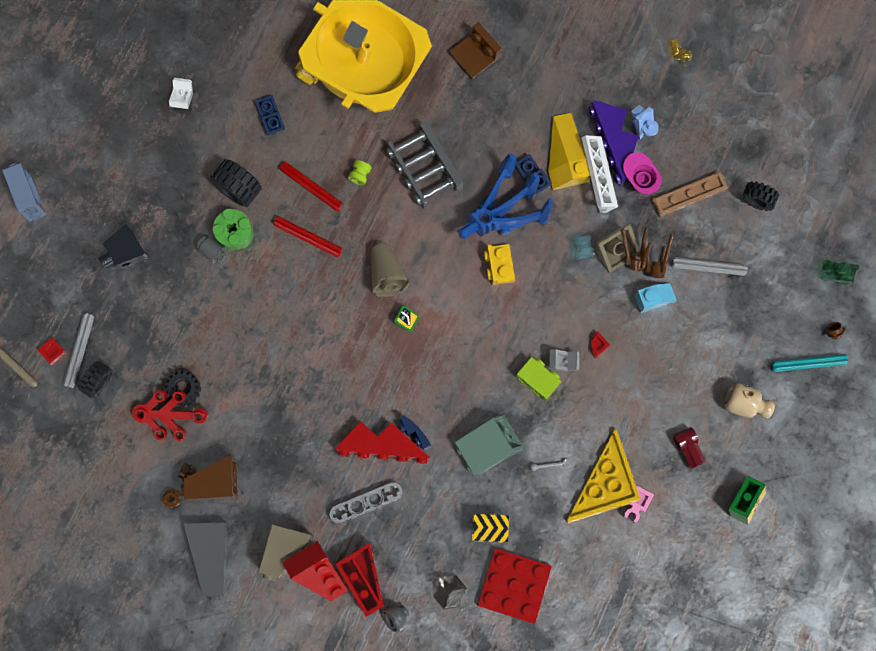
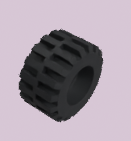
M224 159L210 176L212 183L219 191L238 205L248 207L262 190L258 180L245 168L232 160Z

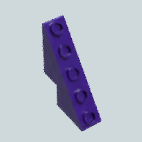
M593 100L592 105L588 107L591 117H594L596 132L600 133L604 149L608 154V164L610 167H613L615 172L614 180L616 184L622 187L626 179L623 164L628 155L634 153L639 136L621 131L627 110Z

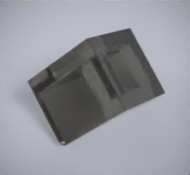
M457 575L443 577L439 580L434 598L443 609L459 607L467 588Z

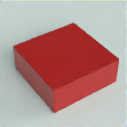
M53 337L38 349V352L51 365L66 353Z

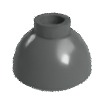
M387 606L383 608L382 617L390 630L399 633L406 624V617L409 616L408 610L404 606Z

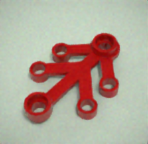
M162 389L157 390L147 404H138L132 411L134 420L138 423H146L155 432L154 436L157 440L166 438L168 432L164 427H160L153 418H159L174 433V439L182 441L187 436V432L185 429L180 428L172 419L193 420L197 424H202L209 417V413L204 407H198L193 412L171 411L178 403L185 400L186 394L182 390L176 391L172 399L160 410L152 409L158 402L166 399L167 393ZM161 393L163 399L158 398L157 394ZM177 394L182 396L181 400L177 398ZM139 411L144 413V417L139 415ZM196 414H200L202 419H197ZM158 431H162L164 436H160ZM177 432H181L183 437H179Z

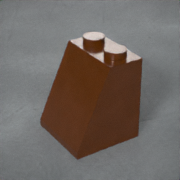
M227 456L185 478L184 484H181V496H184V499L189 502L238 499L237 460L232 456Z

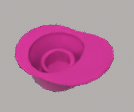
M640 152L628 155L624 161L623 170L632 186L643 194L656 192L661 186L662 178L652 161Z

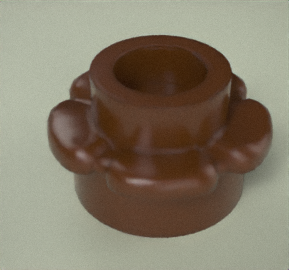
M840 322L830 323L826 327V334L832 339L841 338L845 331V327Z
M183 464L177 476L183 482L185 478L193 474L192 464Z
M168 489L162 495V503L167 508L177 507L181 502V494L177 490Z

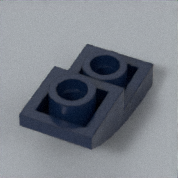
M273 95L256 100L255 103L267 135L285 130Z
M530 154L516 162L515 168L525 182L532 173L538 174L539 183L535 194L551 185L544 171L538 167Z
M404 415L401 416V422L398 425L402 433H407L408 437L416 434L414 440L419 448L422 447L424 451L431 448L430 442L421 429Z

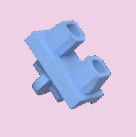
M641 105L631 111L632 116L635 118L632 121V126L636 128L638 138H643L644 134L647 136L657 134L659 127L657 122L654 121L653 109L650 106L644 109Z

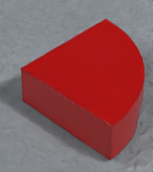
M598 331L592 337L590 344L591 352L594 358H596L610 346Z

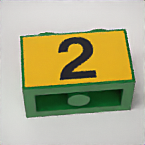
M747 476L729 508L730 516L748 525L766 493V484Z

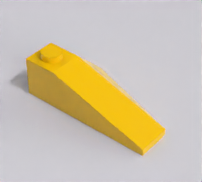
M572 113L553 116L548 169L552 190L589 183L591 178L586 154Z

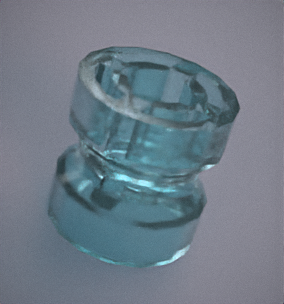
M590 235L581 236L573 240V245L578 250L576 256L579 260L590 258L596 254L595 249L591 247L592 238Z

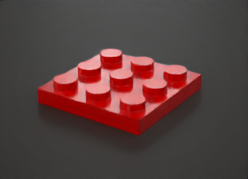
M495 548L477 606L535 624L552 566Z

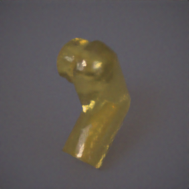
M678 39L669 41L674 58L682 61L692 59L693 53L681 48Z

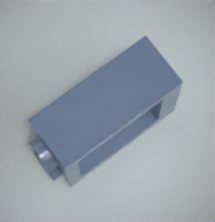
M21 163L11 164L7 169L2 170L18 212L29 222L47 215L32 175Z

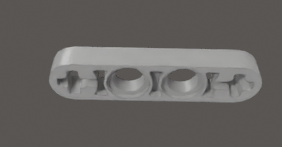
M393 482L345 501L330 510V518L338 524L346 522L398 500L402 495V488L399 484ZM392 486L394 489H399L396 497L388 495L386 496L388 501L384 502L381 490L384 489V492L387 493ZM372 494L380 495L381 501L379 504L373 505L370 503L369 499ZM355 501L361 502L363 506L362 510L357 513L351 509V505ZM348 504L351 516L348 517V514L345 513L342 515L341 520L333 517L336 514V509L344 511L346 510L344 506Z

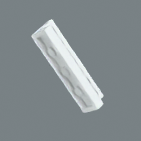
M585 135L582 137L597 206L600 213H607L617 208L618 204L602 137Z

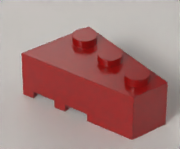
M318 541L282 562L290 579L329 601H333L348 591L340 574Z
M371 543L336 563L338 570L366 617L384 606Z

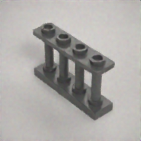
M427 121L420 123L419 134L396 146L389 140L386 149L390 159L394 158L396 161L395 167L399 174L403 173L406 178L404 182L407 188L413 190L415 194L413 197L417 205H422L423 209L427 208L426 199L448 187H454L456 192L463 189L462 179ZM421 140H426L429 145L427 150L403 162L399 152ZM430 156L436 157L438 160L437 165L415 177H412L407 169ZM440 171L445 172L447 176L446 181L423 193L417 186L419 182Z

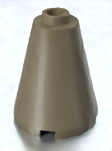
M384 242L376 243L371 249L373 294L375 292L378 297L394 296L398 290L401 292L405 291L410 285L409 278L392 249Z

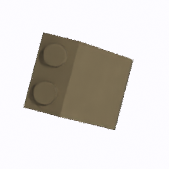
M272 525L259 573L263 574V578L276 581L277 578H283L287 571L282 562L307 548L314 540V536Z

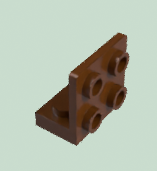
M479 22L473 25L470 36L450 50V54L471 78H475L501 58L502 48Z

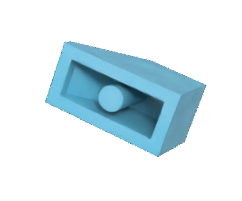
M670 283L653 285L638 290L634 295L640 313L677 301Z

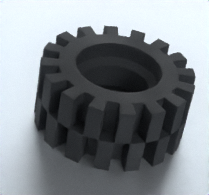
M750 181L743 192L742 200L748 203L749 206H754L753 208L772 211L779 198V192L775 191V188H770V185L766 186L762 182L759 184L757 181L755 183Z
M100 361L94 362L85 371V374L82 375V380L78 383V390L90 398H95L99 395L100 391L102 392L103 387L107 385L113 370Z
M177 370L176 373L172 372V375L166 378L167 382H164V391L167 393V398L169 400L172 399L173 394L176 392L175 387L177 383L186 381L190 385V390L186 394L185 400L178 403L177 406L185 407V405H191L192 402L195 403L201 391V384L198 378L187 370ZM176 395L178 399H182L181 395Z

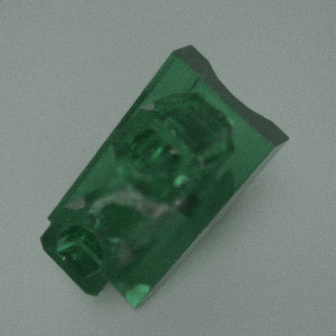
M825 260L821 267L823 272L822 279L824 281L840 282L843 285L848 283L854 284L855 274L860 266L847 262L839 263Z

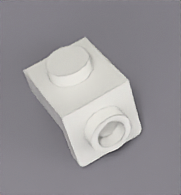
M174 78L169 105L170 107L188 109L193 96L192 81Z

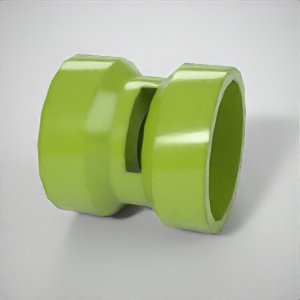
M355 160L353 164L354 169L349 173L348 179L356 184L365 185L367 181L366 174L370 173L372 167L366 162Z

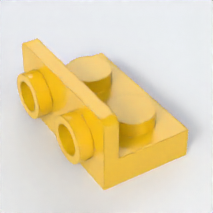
M488 244L487 250H484L485 262H489V269H487L488 280H492V285L515 282L510 245L492 246Z

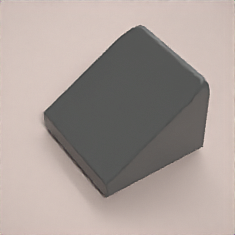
M351 21L343 41L359 49L362 42L365 41L368 30Z

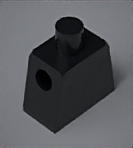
M125 224L103 243L107 253L98 258L104 268L114 262L121 270L147 260L148 256L132 230Z

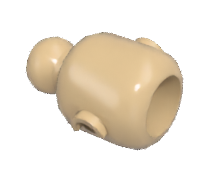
M741 383L731 385L724 403L728 411L746 418H752L757 413H760L764 418H770L775 409L773 401L762 400L760 390Z

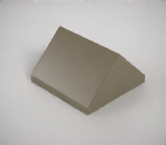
M629 223L597 242L593 249L609 273L626 263L622 228L626 232L630 257L634 252H640Z

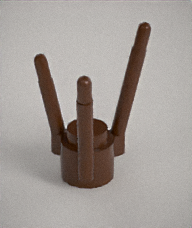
M622 228L626 264L630 265L629 268L633 271H643L646 268V261L652 244L648 243L644 253L641 243L640 252H634L630 257L626 232ZM648 228L644 229L643 238L647 240Z
M673 234L669 237L667 247L663 246L660 262H652V265H650L648 255L646 272H650L649 277L665 278L666 266L674 237ZM642 238L643 251L645 253L647 245L645 238Z

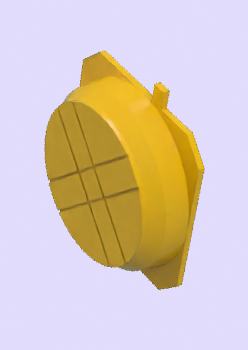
M332 0L328 8L317 2L313 10L321 14L322 17L298 51L303 70L319 79L333 94L344 99L341 105L347 109L350 108L352 103L361 104L374 113L393 110L432 47L427 29L378 0ZM351 21L368 30L365 41L362 42L359 49L343 41Z

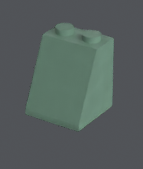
M505 415L492 418L455 442L457 452L460 456L464 457L467 462V469L474 476L485 472L524 449Z

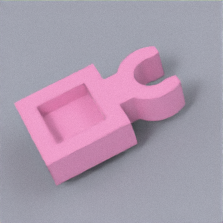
M637 485L641 500L629 504L631 508L624 513V518H627L629 513H633L635 515L634 523L638 522L640 518L639 511L646 512L654 494Z

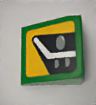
M403 305L394 320V324L411 333L420 316Z

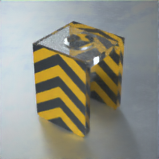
M475 514L473 516V541L508 542L509 515Z

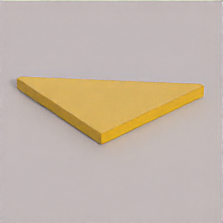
M617 429L613 430L570 516H568V523L641 500Z

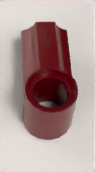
M692 427L673 435L675 444L682 451L690 469L706 463L698 445L697 434Z

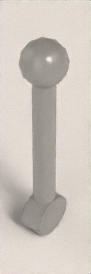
M565 459L563 462L539 465L532 463L530 469L536 471L538 468L562 465L568 467L570 460Z

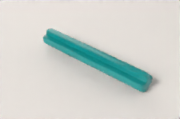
M846 354L774 361L772 362V370L779 372L848 364V357Z

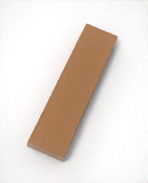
M718 172L656 197L652 202L659 217L723 192L728 189V186L721 172Z

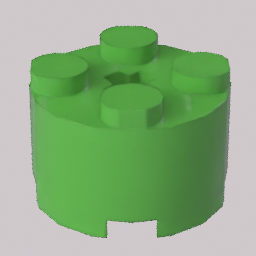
M226 209L214 221L213 233L217 241L225 249L231 251L244 249L252 242L254 237L253 226L243 212L236 209ZM235 227H236V229H237L236 232H235V231H232V232L230 231L232 228H235Z

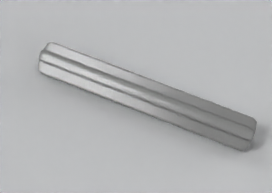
M674 257L672 261V267L679 269L745 276L748 271L747 265L680 257Z
M84 313L63 382L65 387L74 388L94 320V316Z

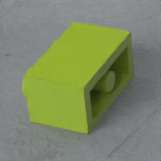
M531 357L515 378L546 402L562 381L559 380L560 376L552 370L549 372L540 359Z

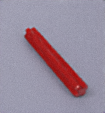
M288 162L282 163L280 170L335 211H339L342 208L343 203Z
M277 216L273 224L275 227L335 257H339L343 251L342 247L280 216Z

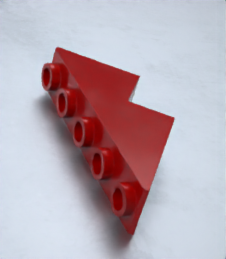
M360 421L335 448L338 456L350 457V454H358V458L369 459L370 455L377 456L378 460H389V457L397 458L396 461L408 462V459H414L416 463L428 464L430 457L392 423L379 436H376Z

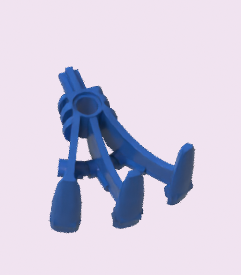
M511 153L508 154L498 168L500 177L486 200L482 199L477 209L468 215V224L457 230L459 237L464 240L475 232L482 237L490 231L500 230L501 235L504 236L510 234V230L522 227L523 224L539 220V223L544 226L548 222L553 207L551 198L535 213L514 218H505L504 216L525 196L530 199L535 196L539 183L538 174L532 173L522 186L520 193L503 205L495 208L492 203L498 193V189L505 177L507 179L511 178L516 164V156Z

